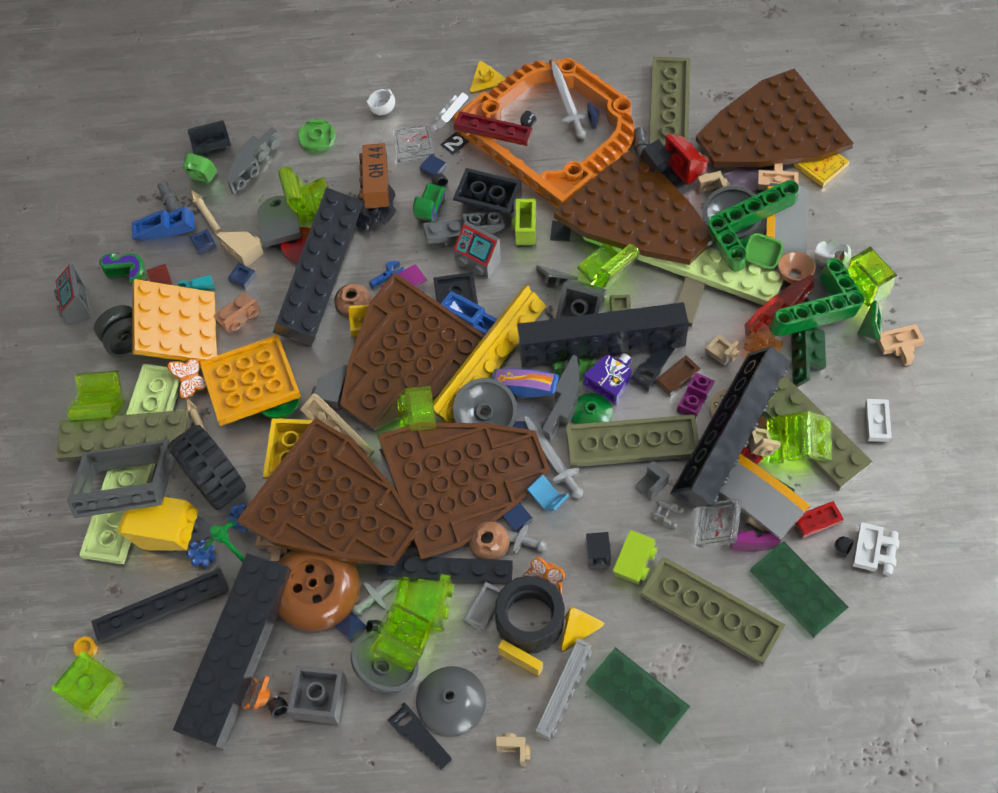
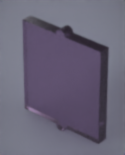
M739 167L725 174V177L732 186L744 187L755 193L759 191L758 172L761 169L759 167Z

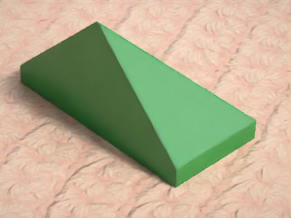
M877 300L872 302L857 334L880 340L883 317Z

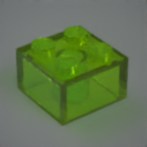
M871 246L851 257L847 268L865 298L863 304L870 308L875 300L879 304L889 298L898 276Z
M431 386L405 388L399 399H397L398 411H402L400 428L409 425L410 432L436 429Z
M393 602L382 618L370 651L411 672L423 655L434 623Z
M82 651L51 689L95 722L125 683L118 675Z

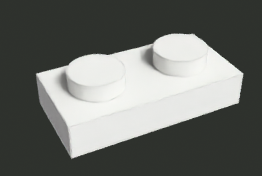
M867 399L865 407L868 441L890 442L892 435L889 400Z

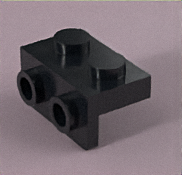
M224 120L187 130L192 151L195 155H205L209 151L216 149L224 150L231 146Z

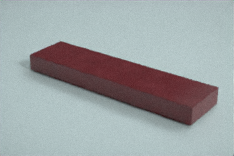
M461 111L454 124V130L523 146H528L533 132V127Z

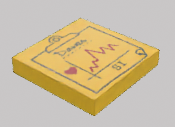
M837 154L821 161L795 163L793 166L821 187H824L849 165V161L842 155Z

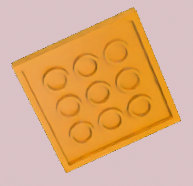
M134 279L132 283V354L188 361L193 358L198 363L217 356L216 323L213 317L215 314L214 292Z
M278 334L199 362L220 426L301 397Z

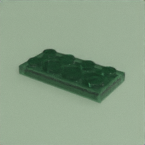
M785 541L750 569V572L813 638L818 636L849 608Z
M616 647L586 681V685L660 745L690 709V705Z

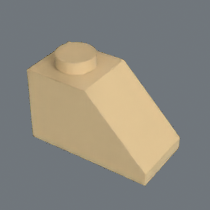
M219 232L217 234L220 245L246 267L250 266L264 254L261 240L257 236L253 237L248 232Z

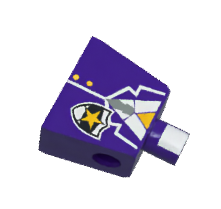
M622 353L618 359L610 355L604 356L584 374V386L617 405L631 380L632 369L628 365L632 359L625 353Z

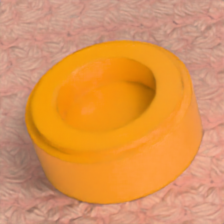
M88 636L78 638L73 644L74 655L83 661L92 659L98 650L97 643Z

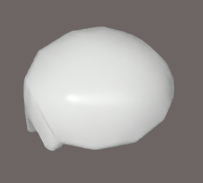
M379 89L370 94L366 102L372 113L381 116L393 110L395 97L390 89Z

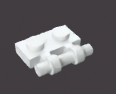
M463 92L459 97L455 95L435 117L433 124L430 126L431 130L436 132L438 129H441L467 100L468 96Z
M861 522L853 567L876 572L878 564L884 566L883 574L891 576L893 568L896 567L895 552L899 549V533L890 531L889 537L883 536L884 527ZM881 546L887 548L886 556L880 554Z

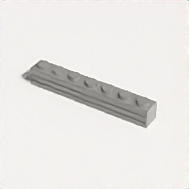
M577 639L538 724L536 735L548 741L551 737L554 738L557 731L555 727L557 723L560 724L563 718L561 714L568 707V698H572L575 691L573 687L579 683L581 678L579 674L581 671H584L587 664L585 661L592 654L591 644Z

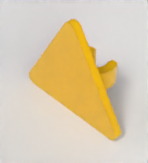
M480 61L470 87V93L473 94L492 89L506 78L492 69L491 66Z
M570 607L564 616L566 623L560 649L566 651L576 644L577 639L583 640L603 627L604 623L575 607Z

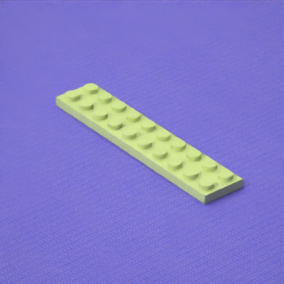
M585 237L583 238L585 241L684 277H690L706 285L772 308L784 282L778 271L750 263L747 260L743 270L733 271L727 266L719 251L710 247L690 265L642 256Z
M143 364L126 415L173 411L181 385L180 379L173 376L168 367ZM156 463L108 470L101 490L150 483ZM124 511L92 516L79 554L81 558L124 565L131 541L117 533Z

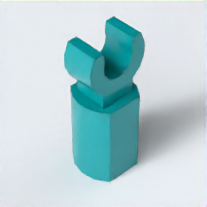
M211 275L191 279L189 282L186 280L177 282L180 287L204 291L215 288Z

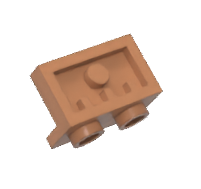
M243 292L215 313L213 317L228 334H231L249 319L254 318L261 310L255 298L251 299Z

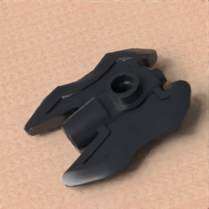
M389 184V206L366 209L365 202H363L356 222L358 228L368 230V225L370 224L377 226L382 221L385 225L392 219L396 212L393 206L396 194Z

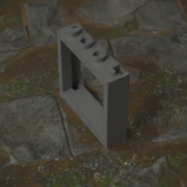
M169 440L84 452L67 499L74 518L162 505L174 457L168 449ZM158 463L152 483L90 492L96 472Z

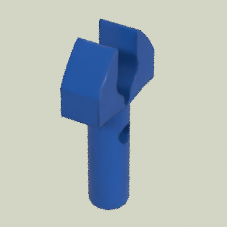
M390 261L386 263V271L370 280V287L374 288L383 283L394 272L398 274L403 271L404 267L398 271H393L400 267V262Z

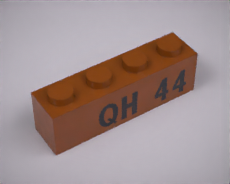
M385 143L362 145V153H359V171L361 176L359 177L361 188L359 189L360 200L365 202L366 209L388 207L389 189Z

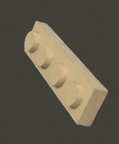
M313 393L300 408L310 420L316 418L351 438L368 458L375 453L319 395Z

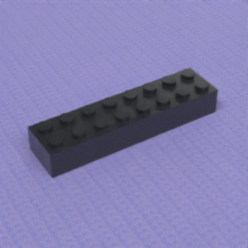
M326 187L273 333L312 347L364 201Z
M681 302L517 324L521 366L553 365L567 359L570 361L573 355L577 356V360L582 358L597 359L606 355L637 354L642 351H658L662 347L680 348L686 346L689 321L685 304Z
M769 346L747 354L672 488L670 494L688 508L711 506L718 500L720 489L729 480L731 469L739 461L738 456L748 445V438L757 428L761 414L767 410L768 401L771 396L778 390L777 385L780 379L786 375L790 360L775 348Z
M246 553L173 731L224 749L278 616L282 595L292 572L288 566Z

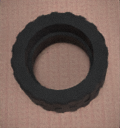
M527 575L520 578L517 577L513 581L508 582L500 590L495 602V621L500 638L528 654L538 653L550 648L558 640L564 625L565 605L561 593L557 590L558 588L552 585L550 581L539 576ZM521 599H538L550 608L552 614L551 621L540 630L533 632L522 631L510 623L508 619L510 607Z

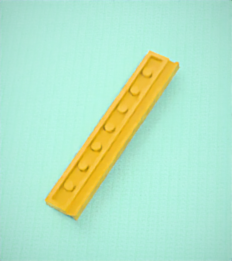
M528 285L521 288L429 408L444 423H456L453 415V405L459 390L472 380L480 378L491 379L494 369H499L518 344L517 324L534 322L546 307L535 292L529 289Z

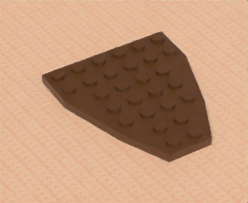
M795 68L758 82L722 109L696 135V142L714 167L775 166V164L780 163L785 165L816 162L850 150L854 144Z
M627 151L607 166L554 212V219L587 239L642 256L690 265L713 243L708 233L707 225L693 205L663 173L657 171L653 174L649 170L650 167L644 161H639L638 156L630 151Z
M394 272L369 303L349 358L340 407L373 431L397 421L437 398L485 335Z
M316 418L310 423L237 519L239 525L274 546L344 562L389 566L397 564L420 530L419 525L396 489L356 443L348 436Z
M418 422L379 434L377 437L394 487L420 527L419 532L413 539L420 560L463 547L472 539V531L477 525L483 522H496L529 493L527 488L540 475L545 477L550 472L538 436L534 430L489 423Z

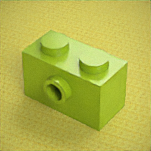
M516 199V217H512V229H515L516 245H536V199Z
M630 530L613 569V574L637 585L640 584L641 580L645 581L650 569L647 568L649 559L654 560L658 547H655L656 540Z

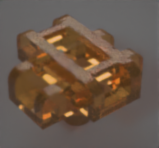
M760 329L759 334L748 333L744 349L754 352L772 346L780 352L783 341L775 339V335L770 331Z

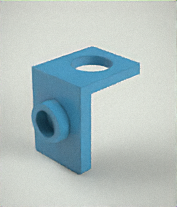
M540 475L527 488V491L544 511H555L569 497L568 493L559 494L544 475Z

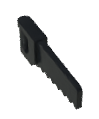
M669 346L654 351L653 355H650L646 362L638 366L631 380L645 387L647 391H650L676 348ZM645 374L651 377V380H648L640 375Z
M405 702L402 703V707L387 721L401 737L409 738V742L414 743L415 748L419 747L420 752H424L425 757H429L431 762H435V766H440V770H443L452 761L451 756L422 725L421 720ZM409 714L412 719L407 724L398 726L397 724Z

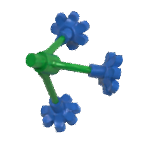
M241 504L239 507L234 505L231 508L232 514H229L227 517L229 523L223 526H212L210 528L211 536L207 542L201 540L199 544L192 542L189 545L191 550L187 551L186 555L188 558H194L191 561L192 566L197 567L201 563L203 568H207L209 562L213 563L215 561V555L212 553L215 547L211 545L214 541L224 543L243 563L245 557L228 540L227 529L232 527L234 530L240 529L242 533L248 532V529L237 522V519L247 507L245 504Z

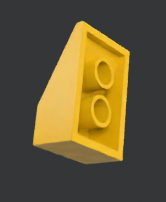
M272 419L263 479H269L313 420Z

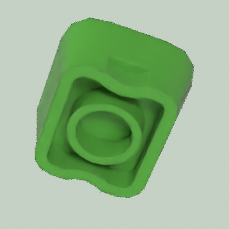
M192 153L185 154L182 167L187 175L194 180L210 183L217 174L214 164L205 157Z
M754 233L750 236L745 248L747 252L746 260L767 269H773L779 263L784 246L777 239L760 233Z

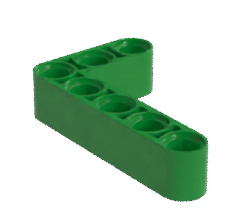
M784 181L710 217L708 233L731 270L741 271L746 266L747 252L735 233L796 204L799 186L795 181Z
M836 258L829 259L820 273V280L830 296L779 309L769 324V330L775 336H785L852 318L857 314L865 302V298L842 261Z

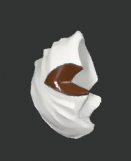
M830 240L828 244L822 241L817 244L813 251L815 261L820 267H824L831 258L839 259L844 265L851 258L850 247L846 244H838L835 240Z

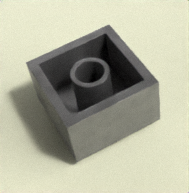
M296 665L288 706L290 717L293 720L339 725L347 680L343 670Z

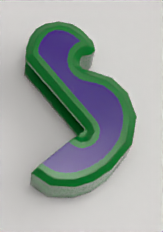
M429 183L426 185L422 197H415L413 214L417 220L428 223L436 221L447 194L444 186L441 187Z
M107 253L99 260V265L108 278L129 276L131 287L134 279L147 281V268L142 258L137 254L127 253L117 258L115 253Z

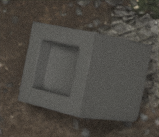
M652 461L647 466L646 475L636 484L635 488L652 501L668 484L670 474Z

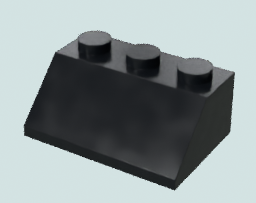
M466 168L453 201L510 215L516 211V199H521L522 181Z

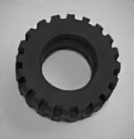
M200 425L191 426L169 443L168 449L215 510L222 509L245 491L246 484L217 443Z

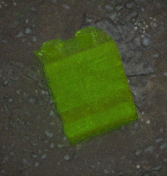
M283 167L279 169L278 175L287 205L304 223L314 221L325 189L328 187L327 180L321 177L309 184H305L298 174L294 175L292 168Z
M603 244L578 265L577 269L592 285L606 289L630 269L640 255V252L633 244L627 245L619 253L612 246Z
M119 370L77 373L75 375L78 397L72 402V406L68 408L69 421L81 422L114 419L124 406Z
M801 411L767 419V430H769L771 440L779 441L781 447L768 457V462L778 464L784 463V459L792 462L808 458L821 461L832 460V425L830 417L810 411Z
M441 574L440 582L418 579L417 583L409 582L408 577H401L390 622L398 626L444 631L446 619L448 620L450 616V598H453L455 584L451 583L450 575Z

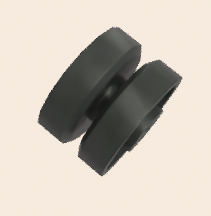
M128 305L114 306L98 317L93 329L108 354L113 357H123L132 354V307Z

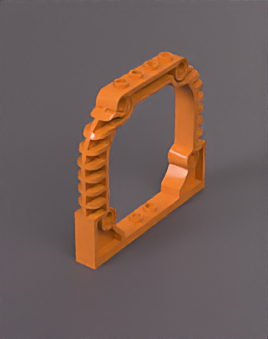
M563 58L560 61L550 60L549 63L538 60L534 64H524L522 68H517L504 81L498 83V86L493 87L489 93L482 92L460 111L501 120V111L529 88L547 82H552L557 86L551 64L554 61L562 72L568 89H576L606 111L608 122L616 129L608 140L583 161H570L566 163L562 170L544 171L539 175L525 165L522 159L516 158L507 148H503L493 139L457 131L556 209H559L601 171L626 153L634 139L631 101L624 94L615 90L610 84L601 80L596 74L587 70L584 65L577 63L571 58ZM459 112L452 117L453 129Z

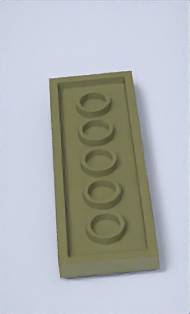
M653 57L649 144L659 139L665 146L666 135L668 134L684 137L688 141L690 58Z
M786 376L780 379L777 385L778 390L771 396L768 401V408L763 414L841 490L870 467L873 461Z
M187 410L60 420L56 459L58 462L78 461L82 459L84 452L167 439L170 443L188 429Z
M695 415L566 425L570 467L690 458L699 442Z
M664 556L640 594L646 600L762 666L785 627L784 623Z

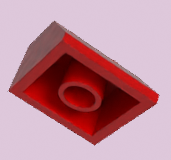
M666 135L665 148L672 155L669 167L686 185L697 180L699 176L706 174L708 162L703 155H700L695 150L692 143L681 136Z

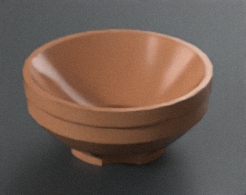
M802 252L786 253L780 258L778 263V273L782 279L791 284L808 282L812 279L816 269L814 260ZM798 272L801 276L794 278L789 273Z
M355 283L344 285L336 292L334 297L336 310L342 316L348 318L349 306L366 305L371 301L368 290L364 286ZM349 291L357 293L356 297L352 299L346 298L345 295Z
M492 521L483 522L472 531L473 536L469 541V545L476 558L499 560L508 551L510 545L509 535L500 524ZM486 532H490L494 536L492 542L488 544L481 542V537Z

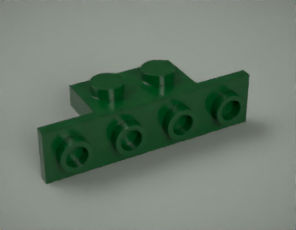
M811 328L792 333L793 384L796 387L810 380V367L820 371L826 368L825 331Z

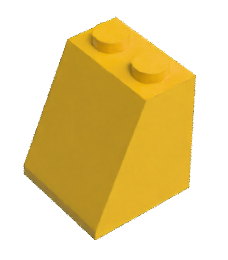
M164 497L162 505L124 511L117 533L144 551L187 550L195 520L197 519L198 509L186 500Z

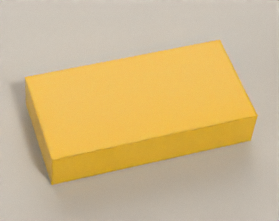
M502 639L498 646L499 655L539 677L543 670V662Z

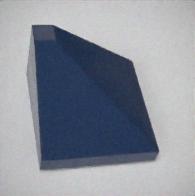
M589 102L587 104L588 119L592 128L596 129L600 111Z
M351 612L342 622L335 626V629L352 643L366 629V625Z

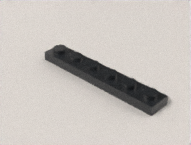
M401 556L395 566L378 565L377 579L507 584L512 581L513 560L429 557L420 560L417 556Z
M221 568L92 620L91 623L96 639L101 644L229 591Z

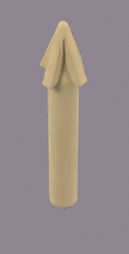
M191 191L194 206L198 207L215 234L221 232L222 229L204 204V201L201 199L202 196Z
M187 398L186 410L188 416L191 417L194 425H200L207 432L199 416L197 406Z

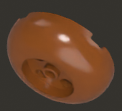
M290 550L278 562L292 570L282 595L278 615L293 628L314 633L334 628L352 612L354 604L357 605L360 597L361 581L354 562H344L295 550ZM310 565H313L315 568L312 573H306V568ZM328 575L334 577V581L331 584H326L324 581ZM317 581L316 586H309L311 582L315 583ZM298 584L302 585L303 589L300 593L293 591L295 586ZM321 596V602L313 603V597Z

